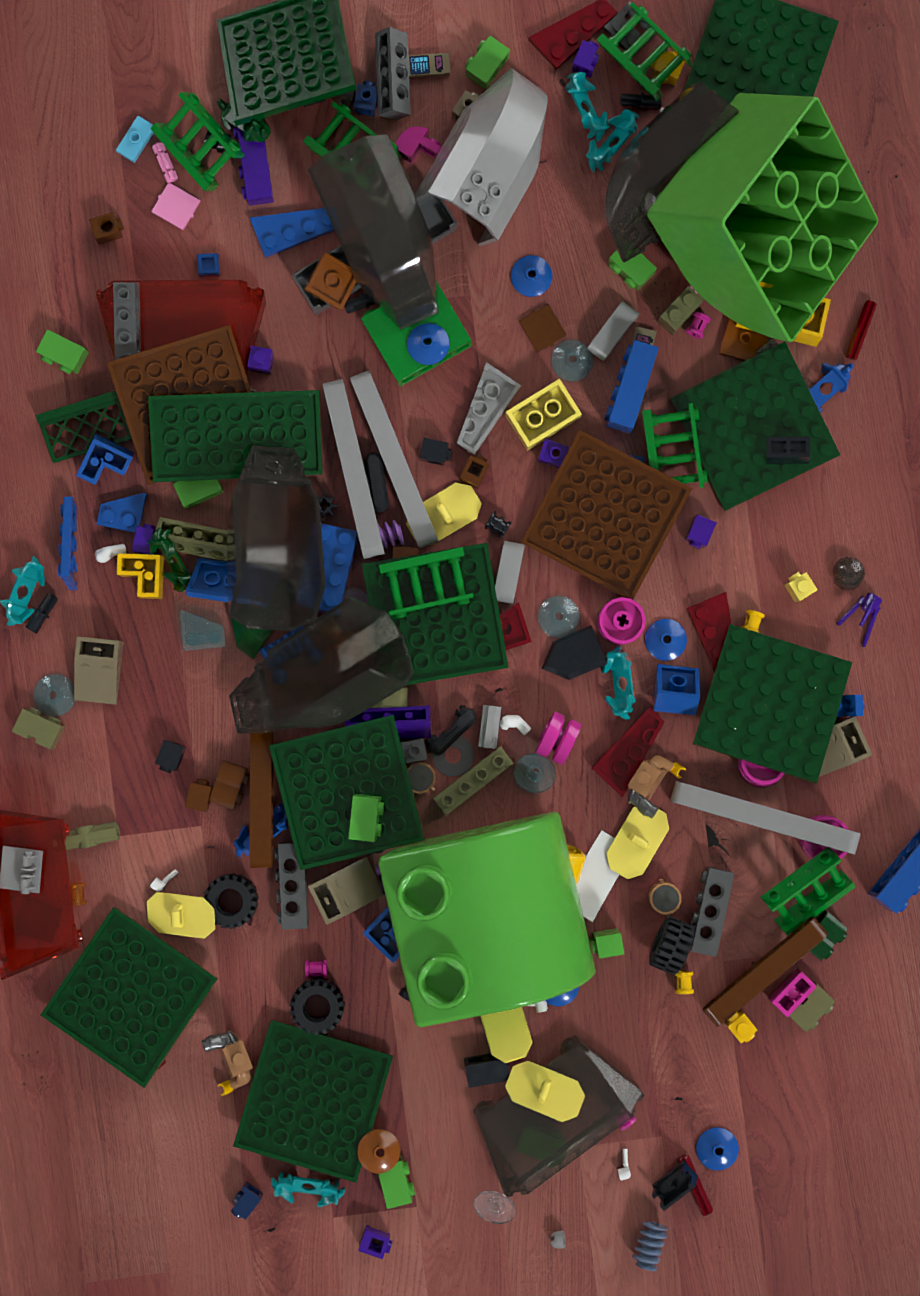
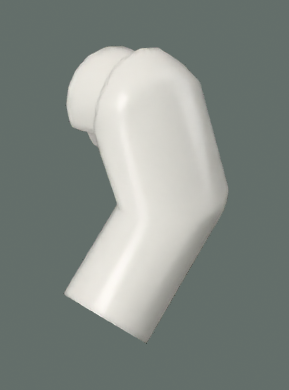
M124 544L103 547L95 552V558L98 562L105 563L114 556H118V554H126V547Z
M506 715L502 717L499 723L500 727L504 730L517 727L523 735L532 729L519 715Z

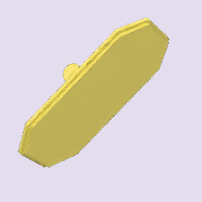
M454 483L423 502L439 541L476 520L482 505L472 486ZM407 520L406 525H407L408 529L410 530L411 534L413 535L412 530H411L410 525H409L408 520Z
M633 807L606 852L609 868L626 879L643 875L669 831L667 814L658 809L655 816L651 819L650 817L643 816L637 807Z
M156 892L147 901L148 922L158 933L205 939L215 930V911L204 897Z
M522 1007L481 1016L490 1051L494 1057L504 1063H508L527 1056L533 1042Z
M530 1061L513 1066L505 1086L513 1102L561 1122L577 1117L585 1098L578 1081Z

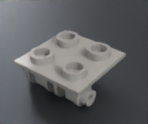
M3 846L0 888L21 891V894H29V892L40 893L43 851Z

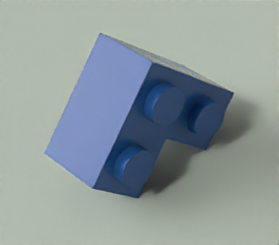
M95 434L76 476L96 485L104 467L124 476L134 452Z
M387 906L368 925L362 934L394 963L400 956Z

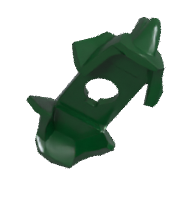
M222 99L217 101V105L221 110L222 124L227 130L232 129L228 123L232 124L244 132L245 142L255 141L263 143L268 139L271 130L266 121L267 117L236 126L233 122L230 102L226 103Z
M159 527L153 533L152 538L147 541L150 544V554L154 555L157 548L161 549L171 568V571L163 573V576L174 585L173 590L183 592L187 589L193 572L189 573L176 551L174 541L167 539L171 530L167 529L161 532L162 528ZM171 557H174L175 560L177 561V563L174 562V561L171 559Z

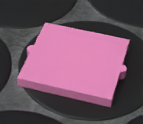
M168 183L163 193L158 195L159 199L151 212L179 229L184 230L189 220L194 218V212L201 201L173 184Z

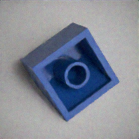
M657 664L654 711L696 716L700 700L699 668Z

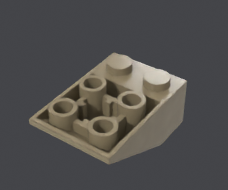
M77 636L74 657V700L117 705L124 642Z
M849 716L835 722L819 777L873 755L855 716Z
M367 856L308 886L326 925L384 895Z

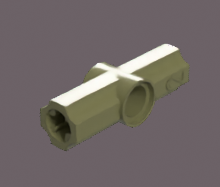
M109 822L97 826L93 824L75 828L76 830L53 834V844L56 852L74 848L93 847L99 843L120 839V829L117 822Z

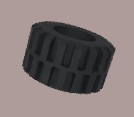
M231 873L224 874L209 884V887L204 892V898L214 908L215 925L218 924L221 928L229 927L234 929L244 925L253 917L258 907L257 901L259 897L256 894L257 889L255 886L253 887L250 879L247 880L243 875ZM231 888L241 894L243 905L238 912L229 913L222 909L219 903V896L223 890Z
M668 916L661 924L654 939L649 955V965L671 975H676L681 970L690 952L695 934L694 926Z
M312 978L310 981L303 982L297 988L290 1002V1014L293 1016V1022L298 1024L300 1030L304 1029L306 1030L305 1033L310 1034L312 1032L314 1035H319V1033H328L329 1030H333L339 1024L344 1012L345 1002L343 1000V993H340L338 986L333 985L334 982H328L324 978ZM311 995H322L329 1001L330 1010L326 1016L316 1018L307 1012L305 1002Z

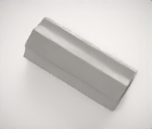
M483 705L478 747L497 748L501 707Z

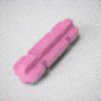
M162 142L154 144L152 149L154 154H157L156 159L162 172H165L166 182L172 183L176 181L178 176L175 170H172L174 167L168 153H165L166 148Z

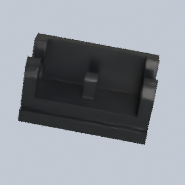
M767 437L766 464H809L810 437Z
M491 1053L464 1058L469 1088L504 1082L509 1078L508 1063L502 1062Z
M683 1160L652 1185L653 1199L658 1196L661 1200L660 1207L665 1211L695 1188L698 1175Z

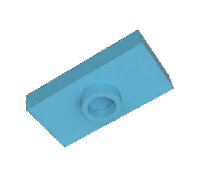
M137 116L117 147L116 152L135 163L153 135L150 129L153 124Z

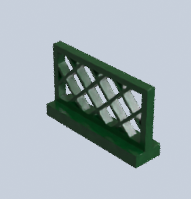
M116 390L35 415L37 422L40 424L52 463L86 454L97 430L108 435V440L110 437L116 439L112 441L116 444L132 439ZM115 404L118 405L120 411L116 420L106 415L109 406ZM102 408H105L104 411H103V413L100 412V411H98V410H99V409H102ZM93 411L101 415L96 426L85 421L88 414ZM73 417L81 421L76 432L65 427L68 420ZM104 417L115 422L110 433L99 428ZM64 421L63 425L57 422ZM84 423L95 428L90 439L79 434ZM55 424L61 427L56 438L48 434L46 426ZM117 424L125 427L128 436L118 438L112 435ZM64 429L74 434L70 445L59 440ZM77 436L88 441L84 450L79 451L72 447ZM57 442L68 448L65 455L56 458L54 452Z

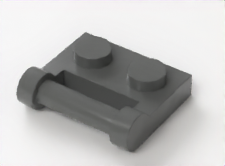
M631 1L604 26V31L609 36L613 37L627 22L625 17L628 14L631 17L635 14L630 7ZM642 20L637 23L644 31L649 28ZM633 27L618 44L623 50L627 51L641 34ZM654 34V35L632 56V58H634V57H635L648 43H650L657 35Z

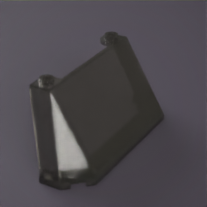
M576 1035L562 1042L560 1048L561 1055L547 1064L545 1068L579 1082L585 1098L577 1117L564 1122L558 1121L513 1102L509 1093L496 1103L492 1100H483L473 1110L499 1183L506 1197L513 1196L515 1192H520L521 1195L532 1192L632 1118L636 1112L634 1109L636 1102L641 1101L644 1097L642 1090L636 1082Z

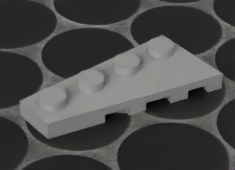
M487 362L457 441V445L472 455L476 454L521 387L520 384Z

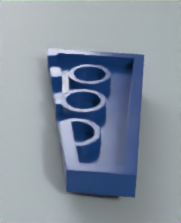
M335 207L250 218L265 258L343 228Z
M64 497V504L60 505L63 524L59 526L62 544L58 546L61 564H58L57 571L58 576L62 578L69 590H78V583L73 579V572H77L75 555H73V552L77 551L76 536L73 535V532H77V504L73 497Z

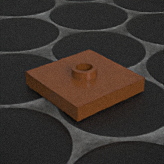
M323 252L304 290L341 311L361 273L327 252Z
M729 318L719 354L746 361L763 352L767 336L736 327V322Z

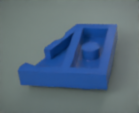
M141 493L101 504L97 525L135 533L137 526L141 527L147 494Z

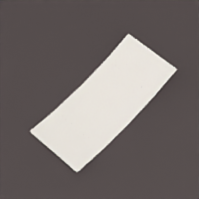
M604 831L600 832L588 852L580 880L576 884L583 916L592 922L619 876L618 873L609 868L606 853L615 838Z

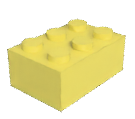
M560 379L505 413V417L527 451L543 442L545 438L548 439L579 420L582 415Z

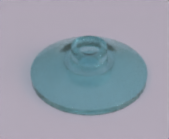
M567 340L559 344L555 348L551 359L552 368L556 375L569 382L585 378L593 365V356L587 350L588 347L577 340ZM575 356L577 361L572 363L569 361V357Z
M554 596L547 599L541 605L538 612V622L541 629L549 636L555 638H562L572 634L580 620L578 607L571 599L564 596ZM556 613H562L563 619L557 620L555 617Z
M58 674L42 678L34 689V701L37 708L49 716H60L67 713L75 703L73 683L65 676ZM52 691H55L57 694L55 699L50 698Z
M527 754L517 761L514 767V778L517 784L524 790L532 793H541L553 785L556 771L548 758L539 754ZM533 768L538 769L539 772H534Z

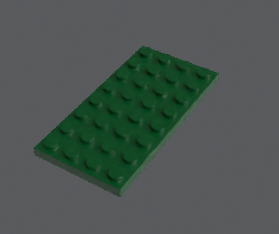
M319 390L148 396L153 482L323 475Z

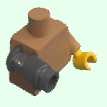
M657 755L651 760H644L627 786L628 803L635 805L643 816L652 819L657 813L658 807L649 800L664 776L670 771V773L680 779L682 777L678 774L679 771L682 769L686 771V768L678 762L673 763Z
M227 1030V1032L222 1034L208 1035L207 1038L201 1040L206 1053L216 1049L220 1050L231 1080H226L217 1085V1087L222 1086L224 1089V1093L221 1096L233 1092L234 1089L250 1081L249 1071L253 1069L244 1043L237 1033Z

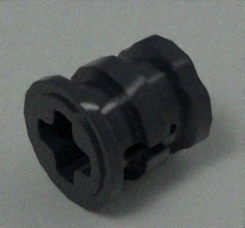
M494 511L484 529L490 528L493 533L497 532L503 538L512 522L505 521V518L502 516L498 517L497 512Z

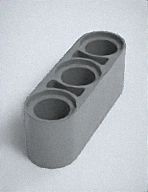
M622 301L590 343L587 350L602 361H605L640 313Z
M504 541L495 583L497 601L510 604L514 602L524 544Z

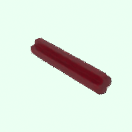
M867 300L864 304L846 353L848 359L856 360L858 358L877 303Z
M688 1154L678 1157V1163L684 1160L697 1174ZM698 1177L696 1186L691 1192L701 1214L707 1216L712 1213L713 1208Z

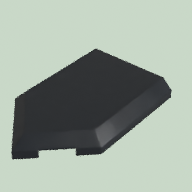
M592 625L553 641L541 669L571 680L607 665L608 663Z

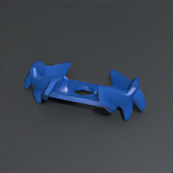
M853 363L846 365L822 364V373H828L809 389L820 412L823 411L821 406L838 391L843 393L847 390L851 377L850 372L854 367ZM830 382L833 385L831 392L828 395L822 394L820 391L821 384Z
M283 803L273 806L274 838L282 830L288 828V820ZM246 825L242 826L238 838L233 842L236 848V855L241 858L242 852L249 856L250 833L248 834Z

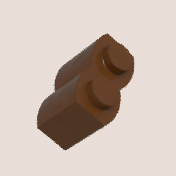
M225 760L222 761L209 801L234 809L236 805L240 806L243 794L240 793L243 785H247L250 774L247 773L248 768Z

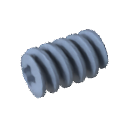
M644 1221L642 1224L647 1227V1230H640V1233L645 1237L637 1239L642 1246H635V1250L639 1252V1255L633 1254L632 1258L637 1261L635 1264L638 1267L648 1271H657L655 1264H658L660 1261L658 1257L662 1254L660 1247L665 1245L662 1239L667 1238L665 1231L669 1230V1228L656 1222Z

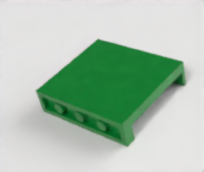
M435 277L421 280L418 286L413 289H405L400 293L399 297L386 300L382 303L381 307L376 310H368L361 318L364 327L369 332L399 387L472 346L471 338ZM425 323L440 326L445 330L449 338L447 355L443 360L433 365H423L416 362L410 356L407 348V340L411 331ZM426 339L424 341V344L429 345L432 341L430 339Z

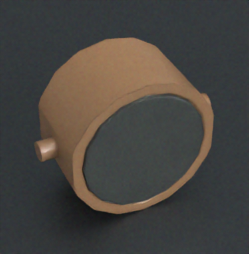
M416 762L411 765L406 764L414 793L422 794L429 790L431 792L435 790L433 786L436 775L434 769L429 764L424 762Z
M659 879V883L654 884L650 888L648 901L656 912L668 917L679 908L681 894L675 885Z

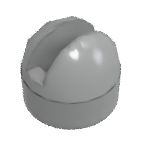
M564 1231L553 1232L550 1236V1239L554 1240L550 1242L551 1246L557 1249L565 1248Z

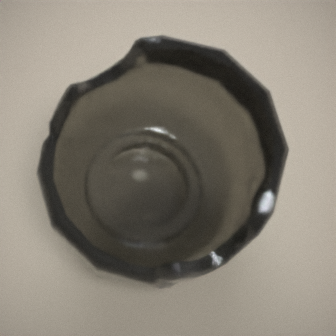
M846 556L839 559L832 571L835 585L842 590L851 591L858 588L865 577L864 566L855 557Z

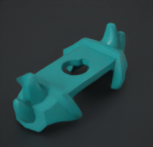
M583 72L571 73L567 76L571 80L565 89L568 93H571L582 118L583 128L590 129L587 138L596 136L595 140L598 142L604 136L605 130L609 128L607 125V112L604 111L600 118L597 116L588 96V91L596 90V87L586 79V74ZM581 102L587 105L588 113L582 108Z
M624 109L619 116L609 119L608 123L615 125L616 128L600 148L596 147L594 139L589 142V151L586 157L592 172H595V168L603 171V162L610 163L612 157L631 134H635L638 130L636 119H639L637 113ZM618 138L619 142L610 148V143Z
M32 556L31 562H26L22 568L18 567L12 570L17 576L9 598L0 600L3 608L6 609L7 626L22 624L35 611L33 608L27 609L37 582L41 586L45 585L44 567L35 556ZM20 586H26L27 594L19 599L17 589Z
M617 646L606 654L608 664L601 668L603 674L611 669L615 698L605 696V702L611 707L614 715L629 720L628 713L634 710L632 704L636 702L631 677V661L626 659L627 654L625 652L620 653L622 647ZM621 677L627 680L625 691L619 686V679Z
M283 1171L279 1174L278 1182L274 1177L271 1178V1186L274 1189L275 1197L281 1196L286 1201L294 1203L293 1192L316 1194L322 1197L317 1207L326 1206L331 1203L337 1205L346 1189L342 1187L338 1190L339 1179H335L334 1183L331 1184L330 1179L326 1181L295 1177L291 1176V1174H288L287 1178H285ZM308 1183L313 1185L314 1187L306 1188L303 1186V1184Z

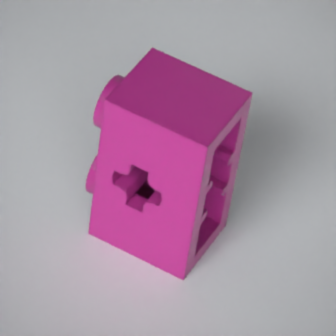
M796 969L768 999L788 1017L817 986L802 971Z

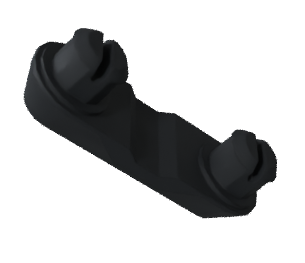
M370 453L364 459L365 472L374 511L381 513L386 511L389 506L384 464L379 454Z
M465 705L459 706L461 710L456 709L455 715L459 718L447 732H443L438 738L435 735H431L430 740L426 738L425 745L429 747V753L435 755L444 753L476 721L473 709H467Z

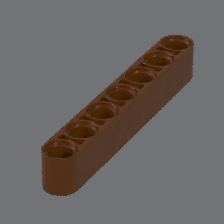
M272 723L251 724L250 868L273 867V759L269 745H273Z
M810 917L708 1002L702 1011L717 1027L722 1025L818 945L828 935V932L814 917Z

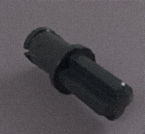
M643 92L640 95L622 93L620 104L621 106L639 107L640 110L642 108L661 109L662 97L656 101L650 95H644Z
M382 288L366 294L361 293V296L346 301L344 308L350 314L365 307L369 309V306L385 301L386 298Z
M47 593L38 609H34L35 613L25 627L37 634L46 618L49 619L50 616L48 615L58 601V598L51 593Z

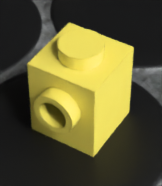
M807 572L803 574L795 573L788 578L790 582L784 585L795 603L818 590Z

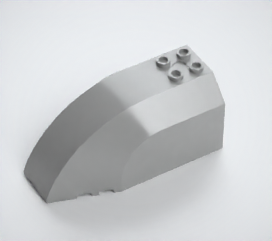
M511 68L462 111L412 200L417 202L432 195L448 201L486 226L477 245L483 246L498 241L537 171L548 102L547 94Z

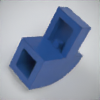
M863 694L843 695L837 717L864 716Z

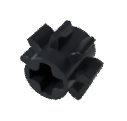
M324 492L321 498L315 496L317 502L311 504V506L318 510L314 514L317 516L321 513L323 519H326L328 514L334 516L332 510L333 508H338V505L332 504L335 497L327 498L326 492ZM324 501H327V504L330 505V507H326V511L319 507L323 505Z

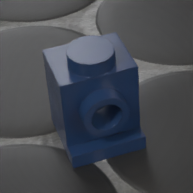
M364 81L363 84H358L354 112L355 114L375 117L378 102L377 87L373 82ZM363 94L370 95V97L364 98Z
M246 1181L242 1191L240 1190L233 1199L235 1204L231 1209L232 1214L237 1218L242 1217L246 1220L260 1202L263 1193Z

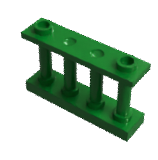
M632 2L630 7L635 14L613 37L607 38L602 33L597 41L651 97L658 101L663 96L659 90L661 88L660 84L683 61L691 67L693 65L690 59L692 55L684 46L680 48L648 17L649 13L642 5L638 7ZM642 20L649 28L627 51L621 52L617 48L619 46L618 43ZM656 34L663 42L641 64L635 66L631 62L633 60L632 56ZM670 47L677 56L655 79L652 78L650 80L645 76L646 70Z
M180 92L178 96L184 101L181 108L168 123H154L150 129L204 191H214L219 186L215 180V175L231 157L243 158L245 154L240 150L241 146L226 134L200 104V99L192 92ZM191 109L198 119L180 139L174 133V128ZM205 126L212 135L194 155L188 149V143ZM218 141L225 151L210 169L206 170L201 164V160Z
M333 102L331 105L337 114L318 138L315 137L313 139L307 135L303 143L308 149L369 195L373 187L371 185L373 182L372 178L392 154L398 160L401 158L397 151L399 147L391 140L386 142L350 114L352 111L344 104L339 106ZM345 118L353 124L335 149L328 151L324 148L325 142ZM359 130H361L368 136L367 140L350 162H342L340 160L341 153ZM376 142L384 150L369 170L360 176L355 172L357 170L356 166Z
M690 403L688 411L662 415L652 414L651 409L643 410L650 467L659 471V468H663V465L696 461L698 473L671 478L683 484L699 482L700 488H704V483H708L706 470H702L695 422V420H699L698 407H693V403ZM691 419V432L664 436L654 434L653 426H657L659 423ZM694 440V453L667 457L657 456L656 447H660L661 444Z
M463 547L379 565L381 575L385 574L389 579L395 610L389 611V615H394L395 619L407 617V612L453 602H457V605L470 603L469 599L473 598V593L466 594L459 564L461 561L460 557H464ZM448 560V564H451L458 596L445 599L438 566H440L439 562ZM427 565V568H430L437 601L425 604L417 572L419 566ZM406 569L410 575L416 605L403 608L396 575H398V571Z
M829 847L760 897L772 912L776 910L779 912L780 916L774 919V921L786 936L791 934L810 917L815 918L856 887L854 882L842 870L837 871L835 866L842 862V860ZM829 872L831 878L821 885L818 879ZM812 885L814 890L804 897L801 891ZM794 897L797 903L787 910L784 904Z

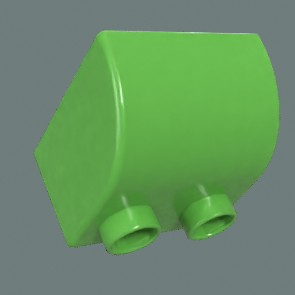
M737 94L715 124L706 132L702 141L666 188L659 193L656 201L647 212L649 220L680 271L703 299L740 325L762 335L786 342H792L878 224V217L818 97ZM765 282L774 286L772 288L761 287L759 283Z
M549 812L428 838L424 841L399 846L379 858L378 864L414 1022L418 1027L467 1019L535 1004L576 989L595 975L594 960L562 821L558 812Z

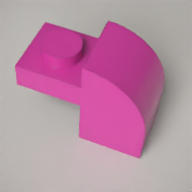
M419 126L405 130L395 143L399 147L397 151L401 158L410 164L413 163L420 150L435 159L442 147L437 140L433 138L428 139L427 128Z

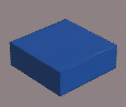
M218 253L197 254L199 277L220 275Z

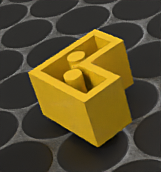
M118 554L117 575L121 577H138L137 597L163 599L164 557L148 554Z

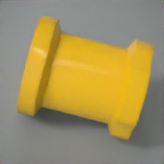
M747 609L746 621L742 628L759 633L760 622L765 617V614Z
M679 971L675 975L677 976L675 994L694 993L691 980L693 971Z

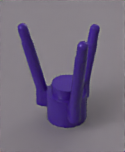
M867 593L865 597L861 596L858 602L837 622V625L840 626L862 605L861 609L865 614L859 626L862 627L869 614L872 615L862 647H866L876 616L881 609L879 606L882 599L872 593Z

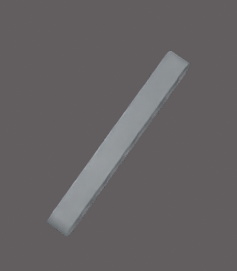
M368 370L350 377L419 549L439 542L370 371Z
M339 379L323 383L363 557L366 559L385 554L344 381Z
M675 781L670 802L854 855L861 835L854 831Z

